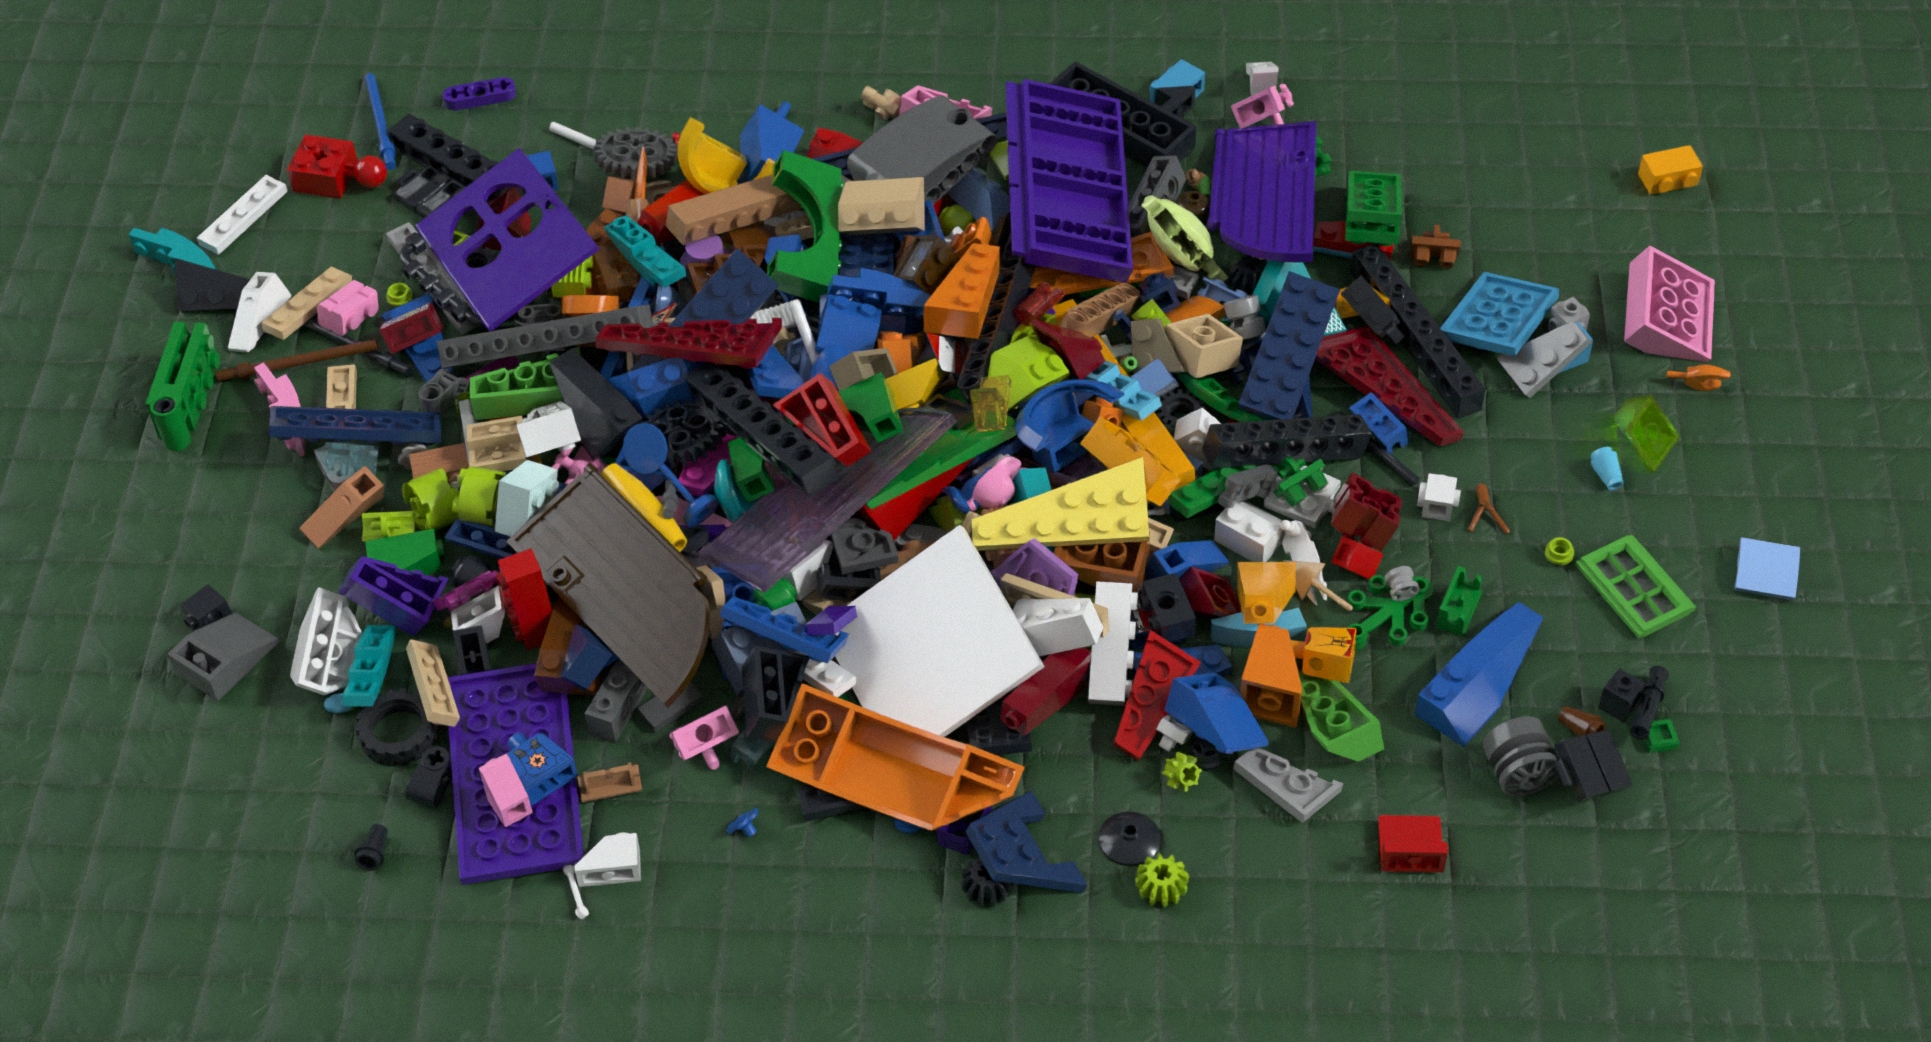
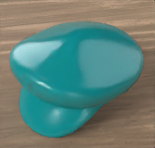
M727 459L720 460L716 469L714 489L715 496L730 523L737 522L743 513L750 515L760 514L762 511L760 498L748 503L735 482L732 464H729Z

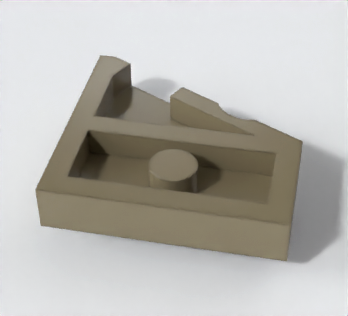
M1160 319L1131 321L1132 356L1138 363L1137 367L1133 370V375L1156 359L1163 363L1169 373L1186 372V367L1174 351L1176 348L1172 340L1167 337L1166 329Z

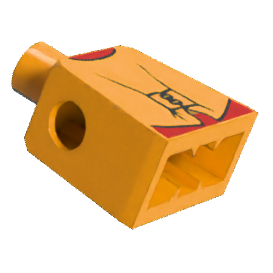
M1311 627L1308 629L1306 641L1291 640L1295 658L1303 659L1302 672L1305 675L1349 683L1355 655L1357 628Z

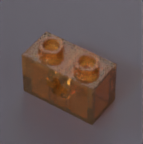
M614 244L598 246L600 250L593 254V268L591 269L601 295L619 297V303L631 301L640 281L639 274L634 273L632 265Z

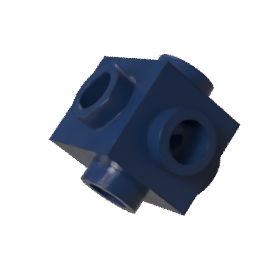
M1163 272L1149 275L1139 284L1143 292L1139 298L1143 305L1153 299L1163 313L1180 306L1176 296L1179 290L1173 278L1168 280Z

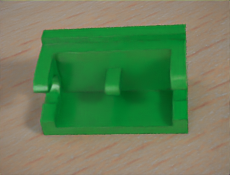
M1458 566L1440 607L1436 628L1465 637L1483 590H1480L1482 578L1477 574L1474 581H1469L1465 578L1467 574L1466 568Z

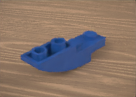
M865 268L860 269L856 278L833 275L828 284V294L843 296L847 299L860 298L867 303L881 301V312H888L889 315L894 317L911 315L919 320H924V304L931 297L926 292L903 279Z

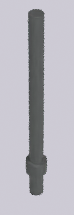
M679 463L671 470L677 479ZM668 478L666 479L665 493L661 497V504L663 505L664 518L671 519L674 517V512L678 507V496L676 495L677 488Z

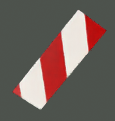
M926 332L941 370L961 374L969 351L965 342L964 354L962 355L961 341L954 340L952 343L950 338Z

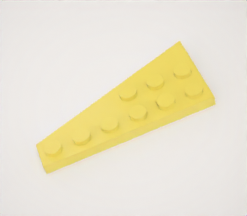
M1143 457L972 519V538L977 551L1018 549L1034 538L1045 547L1149 541Z

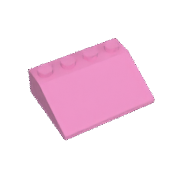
M1648 246L1629 264L1624 342L1648 354L1709 362L1712 352L1715 280L1654 247Z

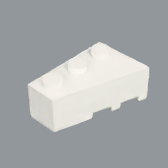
M1090 598L1019 599L1013 608L1014 615L1038 656L1095 645L1104 628Z

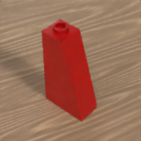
M686 180L645 208L637 224L654 236L656 244L675 240L677 238L666 227L668 205L705 194Z

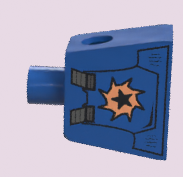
M516 733L508 740L507 745L511 751L507 755L528 795L531 806L578 776L574 759L544 734L538 733L527 740L522 733Z

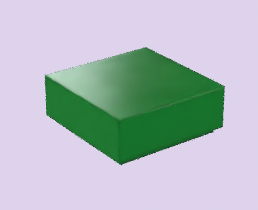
M1671 718L1653 721L1649 737L1644 740L1649 753L1675 750L1680 745Z

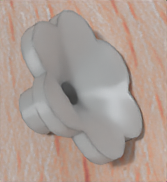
M415 442L410 443L408 447L402 449V454L397 458L398 463L404 465L405 469L412 470L409 454L426 451V446Z

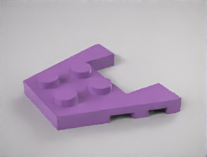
M1035 538L1025 543L1004 560L1005 562L990 572L1000 591V579L1006 573L1074 596L1078 574Z

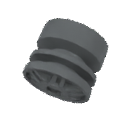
M1535 717L1510 719L1492 729L1483 740L1482 747L1491 766L1495 768L1494 774L1498 779L1499 785L1504 794L1509 796L1533 794L1546 788L1559 777L1554 764L1558 760L1557 754L1552 745H1549L1550 739L1541 721Z

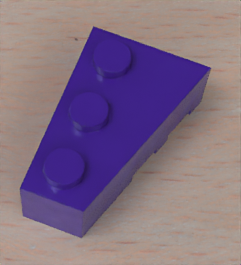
M361 556L348 571L338 593L414 636L428 622L435 607L433 601L440 597L449 578L442 576L435 578L423 575V571L414 569L411 572L397 568V565Z

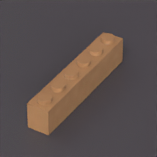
M772 175L668 205L666 227L682 245L802 209L803 207L788 193L772 186Z

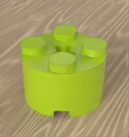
M470 466L468 469L462 468L458 479V484L461 485L460 494L454 498L452 512L458 513V518L461 521L480 523L495 528L496 523L494 520L497 513L499 480L505 477L506 473Z
M442 468L409 480L402 485L405 504L410 502L412 510L415 512V525L419 531L429 529L437 531L454 524L458 518V513L452 512V506L455 496H459L460 493L456 487H450L447 475Z

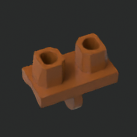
M1435 224L1433 232L1423 231V237H1412L1410 254H1413L1414 265L1427 266L1429 264V256H1440V267L1453 268L1455 259L1459 255L1461 240L1449 239L1450 233L1440 232V225Z

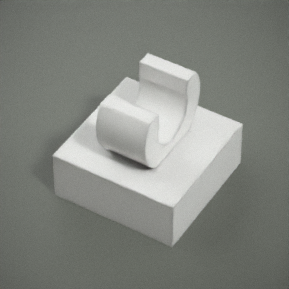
M1170 714L1162 718L1157 727L1158 731L1165 734L1159 746L1167 751L1174 748L1177 742L1184 744L1194 732L1186 725L1176 722L1175 717Z

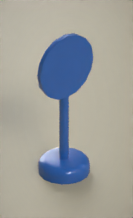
M648 423L634 425L628 430L623 443L624 456L629 466L642 474L654 473L660 469L690 503L683 515L685 524L688 527H692L704 522L718 507V499L712 494H705L695 499L664 464L668 448L661 430Z

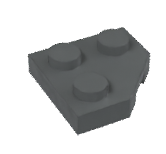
M858 518L828 523V531L842 574L899 563L898 553L891 533L882 529L878 532L867 527L866 522Z

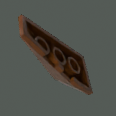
M559 596L557 597L540 648L534 676L540 691L595 696L601 687L604 669L599 672L586 690H582L560 678L574 626L579 625L592 633L594 632Z

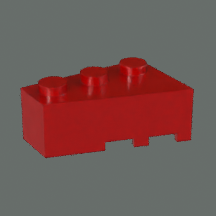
M821 373L773 404L847 467L871 452L869 445L833 382Z

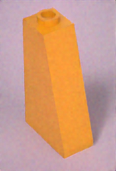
M1238 562L1237 591L1244 624L1275 623L1295 593L1296 562Z

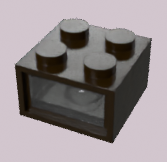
M916 235L893 276L909 282L932 296L960 259L939 236Z

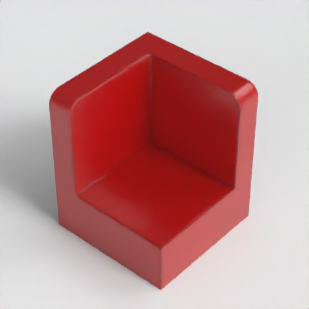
M1342 536L1331 563L1370 579L1375 575L1384 554Z

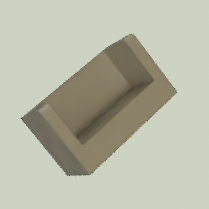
M888 348L851 352L829 366L839 391L879 372H882L885 379L897 374Z

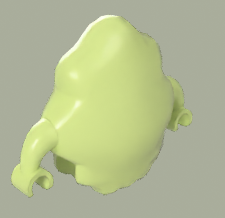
M1153 195L1147 196L1144 199V203L1141 205L1148 211L1147 217L1151 232L1157 245L1170 260L1192 271H1198L1202 268L1208 273L1207 277L1212 281L1214 278L1222 282L1228 279L1227 275L1217 266L1213 259L1214 246L1208 230L1193 213L1167 199H1158Z

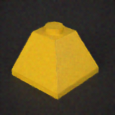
M936 358L886 379L893 392L899 414L910 416L918 413V407L931 399L947 375L948 371L941 370Z

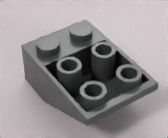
M235 612L189 633L167 655L176 675L216 701H219L279 643V640Z

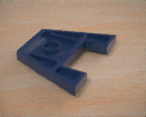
M1032 791L974 821L967 828L966 834L993 880L1083 893L1086 889L1087 883L1074 861L1048 865L1024 824L1041 821L1045 815Z

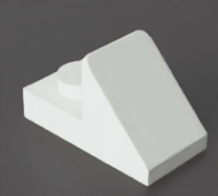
M1246 63V73L1250 76V94L1252 96L1272 86H1277L1278 66L1274 63Z

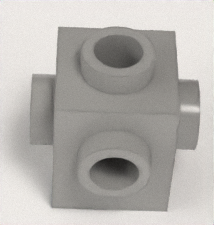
M1574 297L1557 302L1551 307L1547 329L1552 331L1570 321H1574L1575 323L1579 322L1587 330L1590 313Z

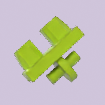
M414 511L362 513L363 542L415 532Z

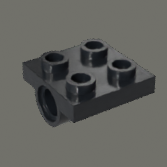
M1002 705L988 706L966 722L968 744L994 755L1032 751L1030 732L1024 736L1018 731L1009 728L1000 720Z

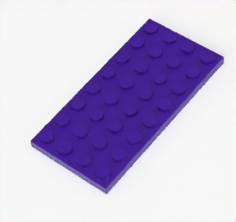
M537 664L447 677L460 717L455 727L449 726L459 874L462 885L563 869L567 865L575 867L584 857L576 778L531 806L533 813L505 827L488 802L479 768L491 759L499 758L511 751L507 743L510 737L516 733H522L527 740L538 733L544 734L574 759L568 695L566 693L540 691L534 676Z

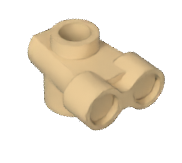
M865 87L861 94L865 106L872 110L875 109L876 115L884 120H888L889 117L895 119L899 116L901 97L897 93L886 89L884 94L881 95L871 87Z

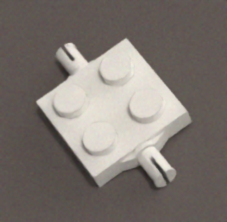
M1278 474L1276 479L1270 483L1271 491L1264 500V507L1316 528L1323 516L1328 512L1333 513L1335 511L1333 500L1340 487V480L1324 474L1328 484L1324 489L1313 494L1305 482L1300 487L1307 497L1301 503L1291 507L1283 496L1277 499L1273 493L1274 490L1278 489L1279 483L1289 478L1287 476L1281 479Z

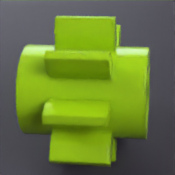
M1176 752V758L1166 759L1162 775L1169 779L1167 786L1187 792L1188 786L1198 785L1197 781L1202 769L1195 765L1197 758Z

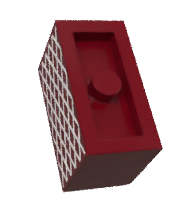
M432 302L382 323L380 332L391 354L441 333L443 325Z

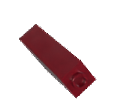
M1081 647L1050 654L1042 662L1045 667L1022 682L1003 701L1000 720L1009 728L1025 736L1085 689L1092 652Z

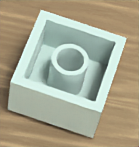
M526 460L499 480L495 532L511 537L555 497L559 488V482L557 481L558 469Z

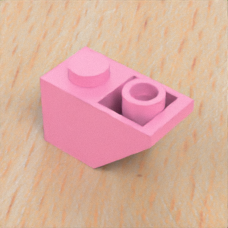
M507 754L491 759L479 768L488 802L505 827L533 813L528 795Z

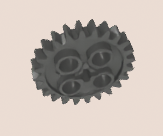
M639 126L635 130L626 127L625 131L616 128V133L607 131V136L601 135L600 140H596V145H594V161L598 163V168L603 167V172L612 171V176L621 174L622 179L626 176H631V179L634 180L637 176L639 159L644 147L647 159L646 176L649 175L655 178V173L664 175V170L671 171V166H675L677 149L673 139H667V134L659 135V130L650 132V129L646 128L643 131L640 130Z

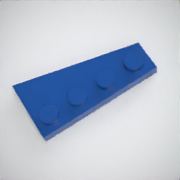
M430 294L423 295L383 313L384 323L432 302ZM441 333L403 349L425 383L442 368L437 341L443 340ZM446 367V369L450 370L451 374L453 375L452 368Z
M732 597L723 605L719 616L728 620L733 626L745 627L754 631L760 638L777 641L784 648L800 651L808 655L811 660L820 663L825 662L828 664L846 645L849 633L839 631L838 635H807L806 625L798 623L797 617L786 613L774 616L771 615L770 608Z

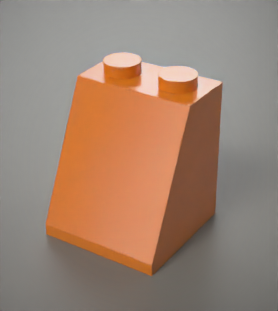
M1259 623L1241 679L1240 694L1255 718L1297 728L1302 686L1289 631L1276 625Z

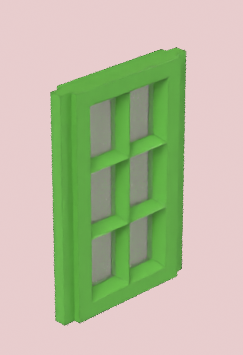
M1627 535L1576 561V567L1638 638H1643L1684 618L1696 609L1692 601L1633 535Z

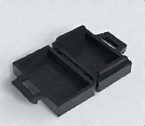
M429 165L421 172L411 169L397 180L401 187L393 192L397 202L425 219L466 187Z
M1609 730L1563 739L1554 744L1555 748L1553 749L1558 752L1560 759L1554 762L1563 785L1573 787L1576 794L1575 800L1590 799L1622 791L1633 786Z

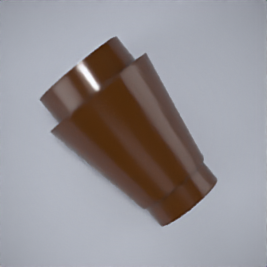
M1568 706L1561 710L1558 717V722L1562 723L1576 736L1604 731L1606 728V723L1601 721L1600 716Z

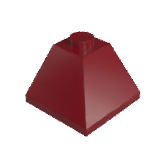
M509 187L488 203V205L495 214H501L519 201L521 197L515 187ZM526 211L507 227L512 237L522 238L530 234L529 229L532 220L528 212ZM480 216L475 233L484 226V221ZM491 238L481 245L483 249L488 247L490 250H502V245L497 238Z
M1035 319L1029 322L1039 342L1056 352L1069 370V375L1082 380L1105 362L1101 353L1102 346L1095 337L1092 336L1090 338L1079 331Z
M1193 566L1179 578L1194 615L1217 619L1242 612L1239 598L1227 578Z

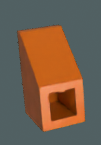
M982 216L975 223H970L961 234L957 233L952 238L950 248H952L951 250L959 259L962 258L973 243L995 245L988 220Z

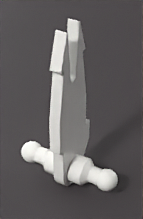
M1283 520L1280 528L1285 531L1282 543L1285 553L1291 555L1292 561L1320 563L1313 541H1310L1312 534L1306 529L1305 525L1297 520L1291 522ZM1321 570L1316 581L1327 588L1326 582L1323 581ZM1312 585L1307 596L1315 605H1318ZM1320 591L1323 599L1327 601V595Z

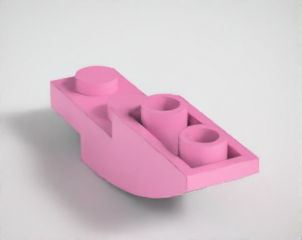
M264 363L254 367L257 379L254 380L255 385L261 394L266 393L268 395L267 400L270 404V409L271 406L301 407L297 393L286 374L276 379ZM297 437L283 440L289 450L294 448L299 457L305 455L307 440Z

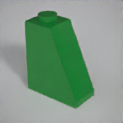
M434 529L365 541L368 558L397 565V568L411 572L414 569L423 571V575L427 576L442 568L440 556H445L442 539L437 540Z

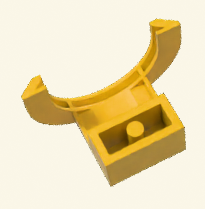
M690 117L680 135L677 147L678 161L687 180L703 194L738 185L737 180L747 164L745 155L702 133L705 128L704 124ZM768 158L760 173L753 180L772 175L775 161Z

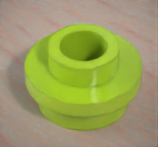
M395 283L388 288L386 299L389 305L399 307L413 300V292L406 284Z
M1561 537L1554 538L1546 545L1545 556L1551 563L1565 565L1572 561L1574 548L1569 540Z

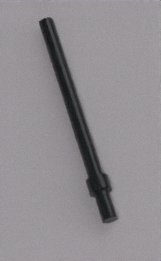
M311 318L302 325L343 346L359 343V341L347 335L340 336L333 333L332 330L321 327L317 321ZM378 350L360 353L378 362L380 367L389 371L395 370L405 376H409L412 372L411 366L397 360V357L391 353H382Z

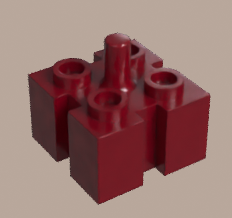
M1352 472L1335 497L1333 507L1335 511L1332 514L1331 525L1337 531L1344 534L1343 537L1354 540L1358 535L1363 545L1382 551L1399 527L1400 514L1398 513L1401 510L1402 498L1383 488L1378 490L1372 486V482Z

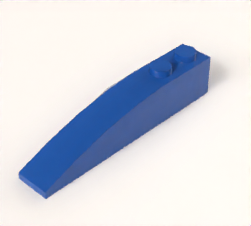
M1520 602L1501 614L1454 656L1418 694L1415 715L1462 747H1465L1499 710L1503 698L1523 661L1524 655L1541 625L1543 617Z

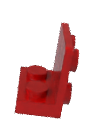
M1380 815L1378 817L1381 871L1444 873L1448 846L1447 842H1442L1441 819L1439 816Z

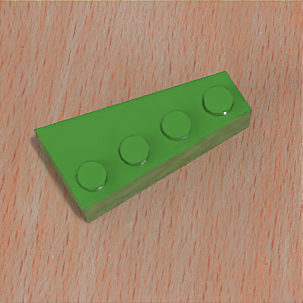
M580 347L573 348L581 356ZM558 354L546 356L547 360L533 364L530 361L520 363V366L516 369L509 371L502 368L470 377V401L475 420L528 415L533 409L558 401L565 404L549 365L552 360L559 357Z

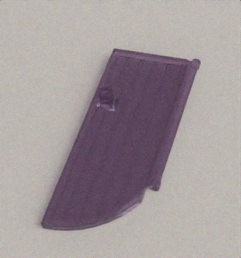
M934 408L899 409L903 432L877 443L871 433L860 430L871 452L849 467L832 456L836 462L834 470L838 478L837 481L809 498L788 479L784 478L774 487L773 492L764 495L710 544L699 550L698 555L704 561L706 559L711 560V562L765 593L957 423L952 413ZM822 446L819 447L823 453L828 452Z

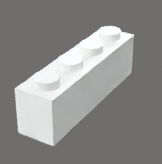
M1096 581L1095 604L1108 608L1109 632L1104 638L1099 637L1097 644L1092 645L1089 704L1125 706V698L1129 696L1132 680H1126L1127 668L1133 669L1134 651H1128L1129 639L1135 640L1136 622L1130 621L1131 610H1137L1138 593L1132 592V584Z

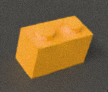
M1691 145L1642 155L1638 175L1649 194L1652 195L1698 185L1703 165Z

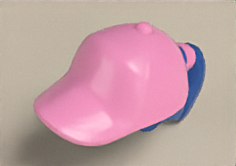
M1012 456L1004 457L993 468H986L981 475L970 478L961 490L952 486H946L942 489V492L947 494L955 508L964 514H967L969 511L973 512L978 508H998L1014 497L1015 486L1011 479L1020 468L1021 462Z

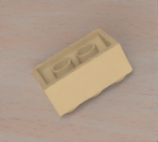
M924 178L845 182L838 204L839 232L846 235L925 231Z

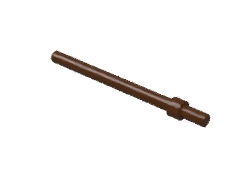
M377 339L254 364L245 362L237 364V367L216 371L218 381L234 378L243 380L252 378V375L256 374L254 367L262 363L270 371L375 351L379 350Z

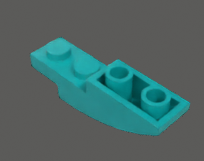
M627 215L619 217L612 223L604 226L605 232L617 249L650 284L658 283L665 288L687 276L684 266L659 248L655 243L654 236Z
M133 228L128 234L135 253L140 256L157 259L163 263H169L173 274H175L174 258L215 269L212 261L202 249L173 231L161 228L157 234Z

